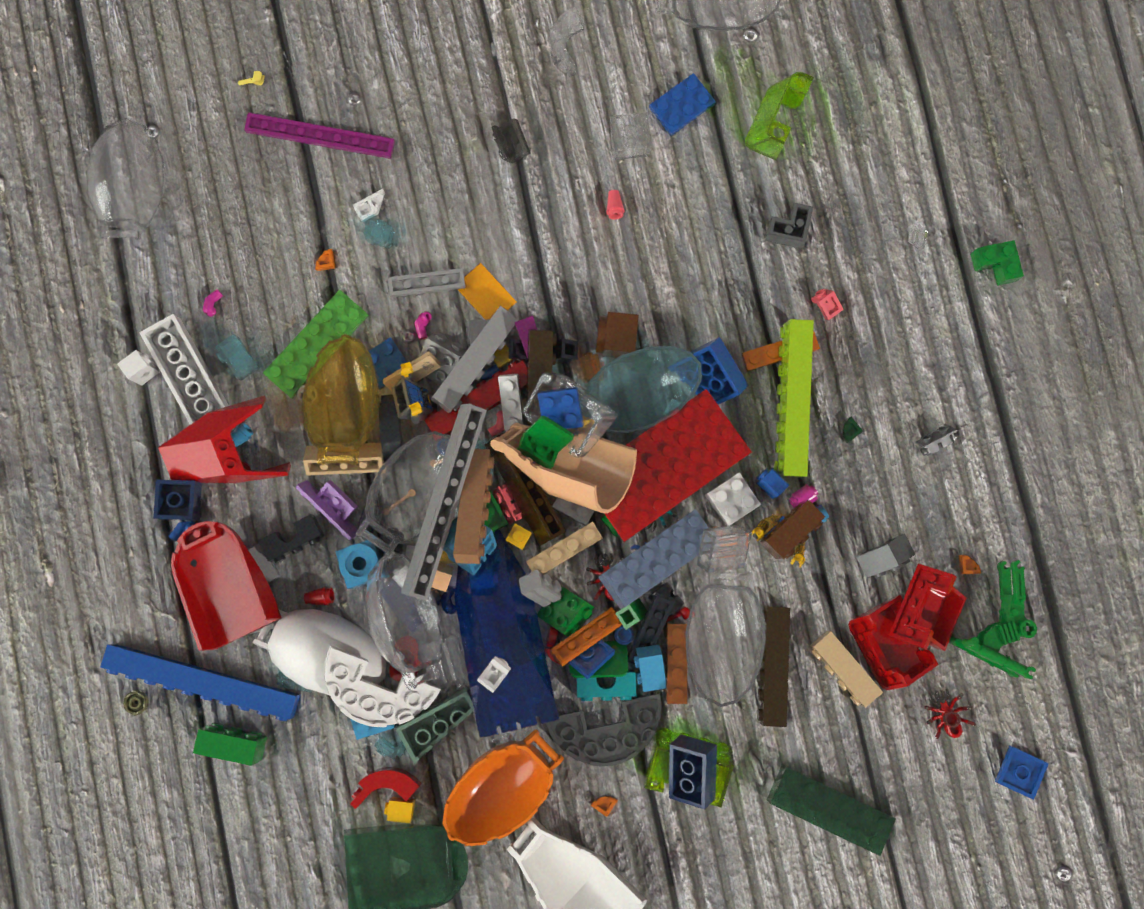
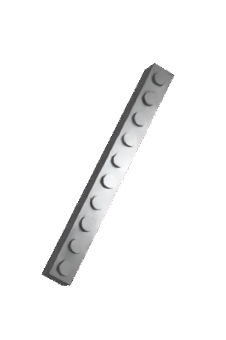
M472 404L460 405L404 581L402 594L425 601L428 600L487 410Z

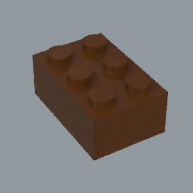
M810 500L800 502L759 543L775 559H788L795 552L793 548L796 545H802L808 540L810 532L818 530L823 525L822 520L825 516Z

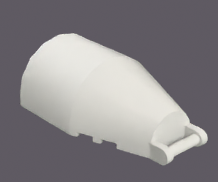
M533 817L527 822L528 826L514 844L511 843L507 848L508 852L517 860L528 883H531L536 893L535 897L537 901H540L544 909H643L646 905L647 899L602 855L547 830ZM534 831L536 833V836L529 843L526 849L522 851L520 849L521 846Z

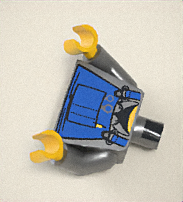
M410 362L400 365L402 379L392 387L398 418L412 420V423L418 424L424 421L432 411L437 409V404L430 400L427 388L412 380L411 373H413V367Z

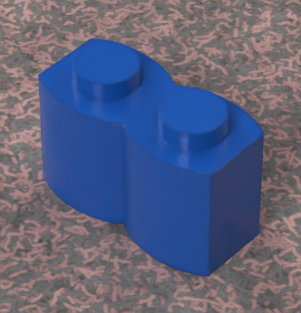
M766 468L756 477L758 480L756 484L772 500L777 498L790 485L773 468L770 470Z

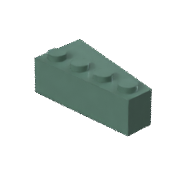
M468 687L431 705L426 710H422L414 716V719L400 725L399 723L397 724L396 731L414 764L476 709V702Z

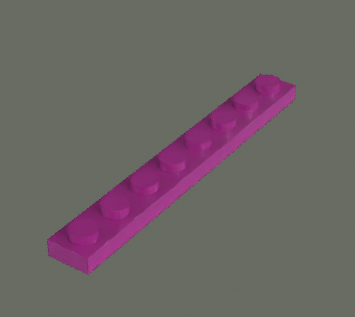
M249 112L244 131L250 134L392 159L395 144L393 138Z

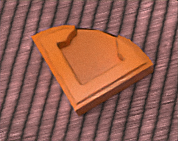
M332 249L324 251L316 261V271L335 269Z
M959 555L960 574H981L980 566L971 557Z
M601 796L590 805L607 817L618 799L612 796Z

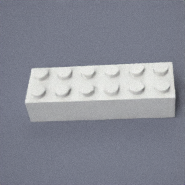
M172 314L139 332L189 424H192L210 411L229 406L179 317Z

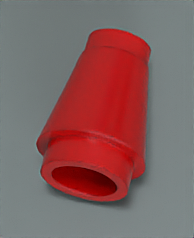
M327 586L304 593L305 604L329 605L335 599L333 589Z

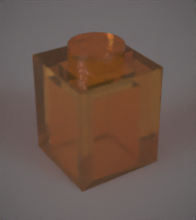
M593 352L582 354V357L579 358V365L584 383L603 379L598 354H593Z

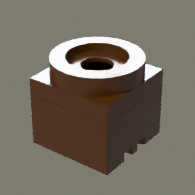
M608 312V315H600L596 353H603V357L633 360L639 315Z

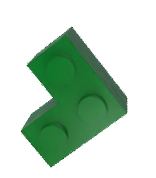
M1015 240L979 247L970 254L975 272L993 268L997 286L1013 283L1024 277Z

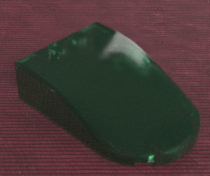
M406 824L344 830L348 909L437 908L451 901L465 883L468 874L466 850L462 843L456 840H449L447 832L442 826Z

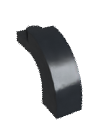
M509 339L508 359L523 360L525 363H528L521 340ZM568 339L556 340V346H553V354H556V363L578 360V341Z
M392 394L381 395V403H379V428L384 462L404 461L401 419L397 415L394 397Z

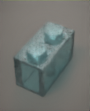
M235 334L215 346L218 351L216 353L217 357L222 363L225 362L229 368L226 370L232 378L236 377L242 381L260 368L240 338Z

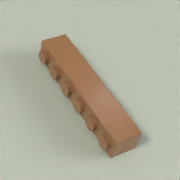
M490 449L474 450L461 491L453 551L456 563L480 564L481 556L484 557L485 546L482 544V541L487 535V528L484 526V523L489 517V510L486 508V505L490 503L491 498L488 487L492 486L490 470L494 469V457H491Z

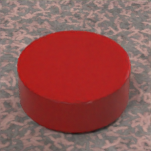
M549 627L546 646L553 647L556 643L558 630L554 627Z

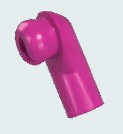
M218 289L204 300L202 310L209 317L216 314L214 303L223 297Z
M427 311L422 312L414 323L419 340L428 338L425 328L432 316Z

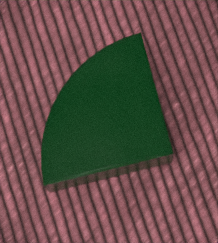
M852 416L846 420L843 426V437L846 443H848L863 432Z

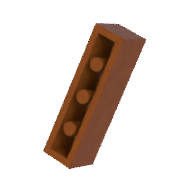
M666 623L665 702L667 704H687V624Z

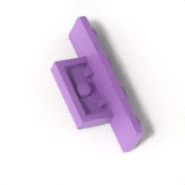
M308 480L296 486L300 494L307 498L314 508L320 511L327 518L328 522L333 524L344 537L352 540L361 533L348 520L358 506L331 480L326 482L320 491Z

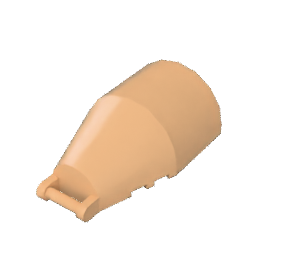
M514 423L503 435L491 440L490 444L494 450L503 452L509 461L548 494L600 513H609L616 509L624 499L635 471L637 449L584 432L574 435L573 440L558 452L552 469L537 464L517 450L522 434L530 426Z

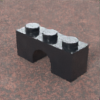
M310 514L293 523L297 533L291 542H286L279 532H274L258 540L267 561L279 563L285 560V556L291 552L294 555L303 551V546L307 544L312 546L321 541L320 538L325 535L315 515Z

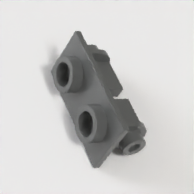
M944 425L932 434L922 436L915 444L922 447L920 451L923 456H929L940 450L938 443H940L942 448L955 443L956 439H958L955 432L958 430L949 425Z

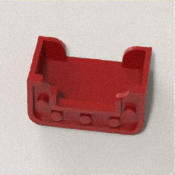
M901 595L895 596L855 617L848 624L850 632L877 682L885 690L907 687L939 665L931 651L919 650L917 646L889 636L903 601Z

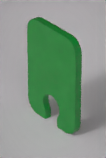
M604 641L615 650V654L590 678L625 676L628 673L627 646L621 645L617 641ZM569 664V672L572 677L585 678Z

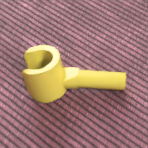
M254 71L253 78L239 80L238 84L254 83L262 85L265 75H262L260 71Z

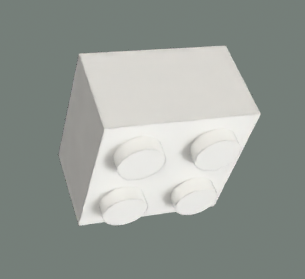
M740 472L705 495L726 527L761 505Z

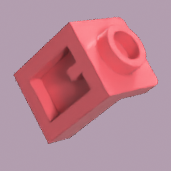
M821 289L811 298V301L818 305L826 320H830L844 310L835 292L832 290Z

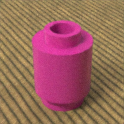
M805 484L791 494L788 500L793 508L806 500L814 503L818 500V492L813 485Z

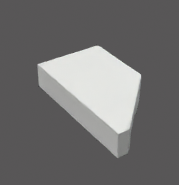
M383 189L353 204L362 223L379 214L385 195Z

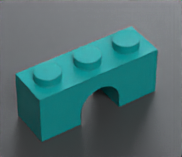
M628 671L625 676L615 677V682L610 687L600 686L596 678H577V698H581V701H593V697H601V701H610L612 697H620V700H632V696H636L635 671Z

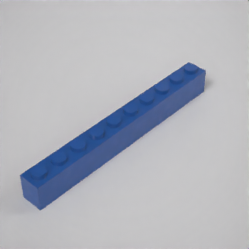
M115 643L107 644L100 668L107 669L106 672L109 674L118 675V673L125 674L127 679H144L146 684H162V688L167 690H174L176 688L182 690V694L192 696L195 693L201 695L200 698L212 701V698L219 700V704L238 705L240 710H257L259 715H275V719L280 721L294 718L301 695Z

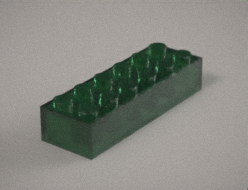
M784 764L781 765L766 799L771 805L881 856L896 821V818Z

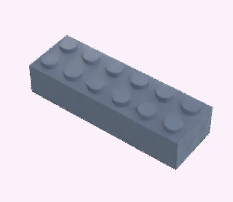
M695 509L598 576V578L618 607L622 609L718 542V540Z

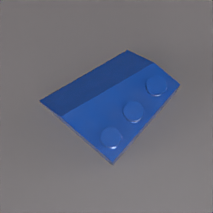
M720 337L692 350L668 366L671 371L674 370L681 377L680 380L683 383L687 382L694 389L696 395L707 389L718 405L740 395L749 386Z

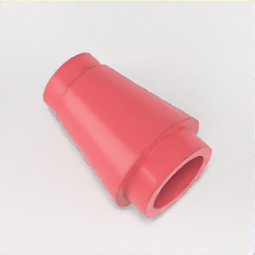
M611 190L608 192L606 214L610 219H620L625 212L618 190Z

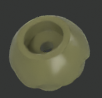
M139 690L128 693L124 698V709L134 716L142 714L146 711L149 704L147 695Z

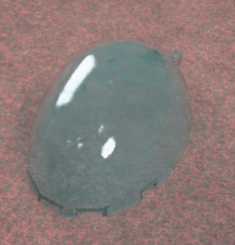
M674 346L646 347L623 354L603 366L588 382L586 390L579 393L582 416L591 418L582 397L587 396L598 420L594 430L601 428L607 432L628 433L654 427L675 415L694 397L702 381L701 363L690 351Z

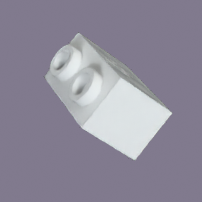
M137 350L117 363L129 380L140 385H144L160 373L153 357H149L145 352L141 353Z

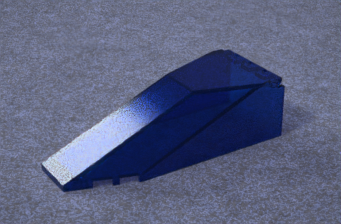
M500 530L493 532L497 547L490 555H485L487 558L485 562L480 561L481 567L474 576L458 566L454 596L475 720L480 738L498 734L496 726H500L501 733L518 730L517 721H520L521 728L537 725L536 717L539 716L541 724L559 720L560 717L536 605L534 601L522 595L519 578L525 576L526 573ZM496 656L497 658L504 659L511 670L492 693L479 683L477 679Z

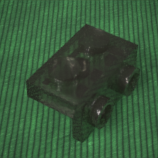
M514 118L500 127L496 125L491 127L493 139L500 149L499 155L504 161L513 164L531 154L517 119Z

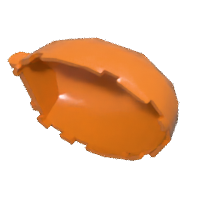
M537 729L532 731L522 741H510L497 745L478 757L457 781L445 803L442 824L449 840H456L465 844V846L485 845L493 839H501L508 836L534 816L538 808L546 800L553 783V770L562 763L564 757L561 754L558 755L539 735L540 732ZM533 741L552 759L551 762H548L539 749L531 744Z

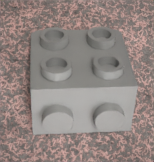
M433 333L426 339L420 356L430 351L441 363V367L425 377L441 385L467 349L463 348L460 343L447 339L442 333Z

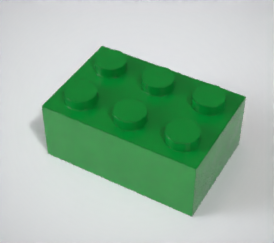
M215 722L198 729L193 754L249 766L262 760L267 736H262V732H243V728L234 726L231 729L224 728V724Z

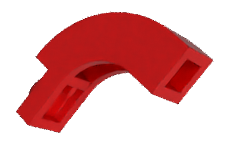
M395 767L380 768L366 775L358 783L363 790L359 787L351 796L354 800L350 805L356 809L371 792L379 788L392 789L407 801L420 787L422 782L406 770Z

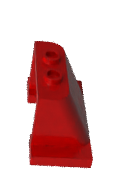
M918 563L889 636L925 650L930 645L945 651L966 601V597L953 587L957 577L954 574Z

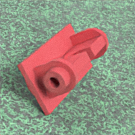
M506 484L498 486L492 491L509 525L516 520L519 521L524 518L517 503L511 504L510 501L514 500V497Z

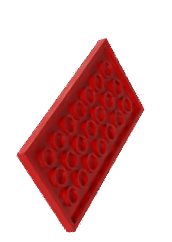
M707 389L626 444V446L637 449L634 475L624 499L616 509L609 513H604V515L623 542H625L752 453Z

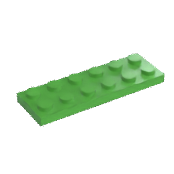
M339 290L268 366L263 374L293 399L299 388L316 374L369 315L345 293Z

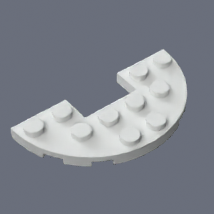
M331 645L325 661V680L329 694L342 713L360 724L373 727H387V725L397 723L400 725L414 719V716L423 709L426 710L441 690L436 685L407 674H403L396 691L361 679L368 664L367 659Z

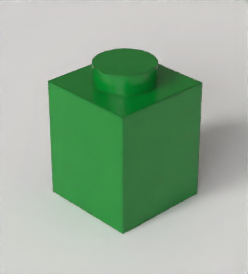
M638 598L615 614L625 630L644 619L647 609Z

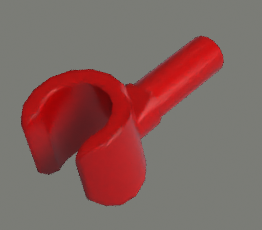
M683 607L675 614L669 616L666 622L680 616L686 620L692 616V612L688 607Z

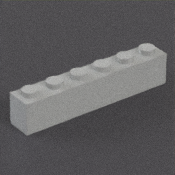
M500 306L430 400L448 413L452 409L456 411L462 403L460 398L463 394L467 396L473 389L472 382L475 379L479 380L484 374L483 367L486 364L490 365L496 358L493 355L497 349L501 351L507 343L504 340L508 334L512 336L516 331L515 322L519 319Z

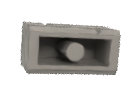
M535 570L529 573V576L525 575L519 578L522 595L542 607L560 600L562 597L560 583L557 580H552L548 574Z

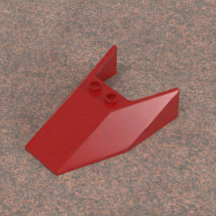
M265 395L210 411L160 445L158 449L171 480L197 481L200 483H241L288 476L291 468L290 462L265 470H252L249 464L241 461L231 436L233 428L263 408L266 400Z

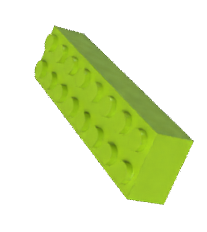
M790 319L783 324V327H780L782 346L779 347V357H782V361L778 367V376H781V384H778L777 387L780 403H777L776 407L779 422L776 423L778 441L775 442V453H778V457L774 462V470L780 476L807 477L814 320Z

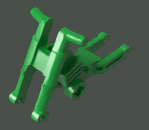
M1014 560L1011 562L1010 567L1004 568L1007 562L1000 561L997 564L1001 599L999 622L987 625L977 637L962 640L951 636L949 643L988 663L991 667L1007 672L1011 677L1018 678L1021 675L1026 679H1033V676L1029 675V671L1035 672L1036 669L1034 667L1025 666L1011 659L1010 656L999 653L1003 645L1019 641L1020 637L1032 638L1037 633L1035 622L1028 620L1024 614V602L1026 600L1025 567H1017L1020 560Z

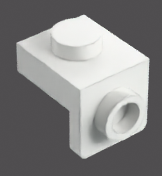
M495 656L477 681L493 693L511 668L504 659Z

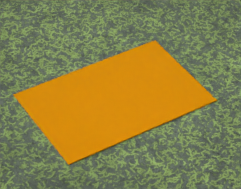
M481 263L464 277L466 288L457 289L485 320H490L500 306L508 311L517 303Z

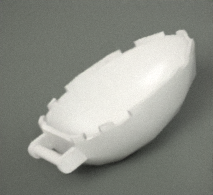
M316 609L294 610L289 613L279 610L282 619L275 625L268 644L264 643L273 623L263 627L257 639L253 641L255 645L268 650L272 662L286 677L306 689L327 695L330 694L325 680V661L330 645L368 660L361 679L378 685L386 676L387 661L379 644L361 627L336 614Z

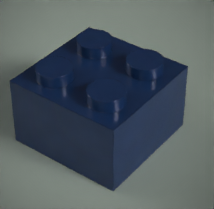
M156 480L153 519L200 521L202 483L186 480Z

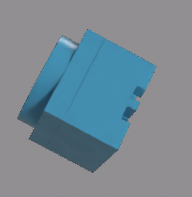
M456 517L452 520L443 551L447 553L449 560L474 576L481 567V563H456L453 556L458 519ZM487 526V535L482 541V544L485 546L484 557L481 556L480 561L482 560L483 562L487 559L485 555H490L497 547L493 531Z
M372 538L335 551L339 562V570L344 577L347 589H354L389 576L383 555L379 551L377 539Z

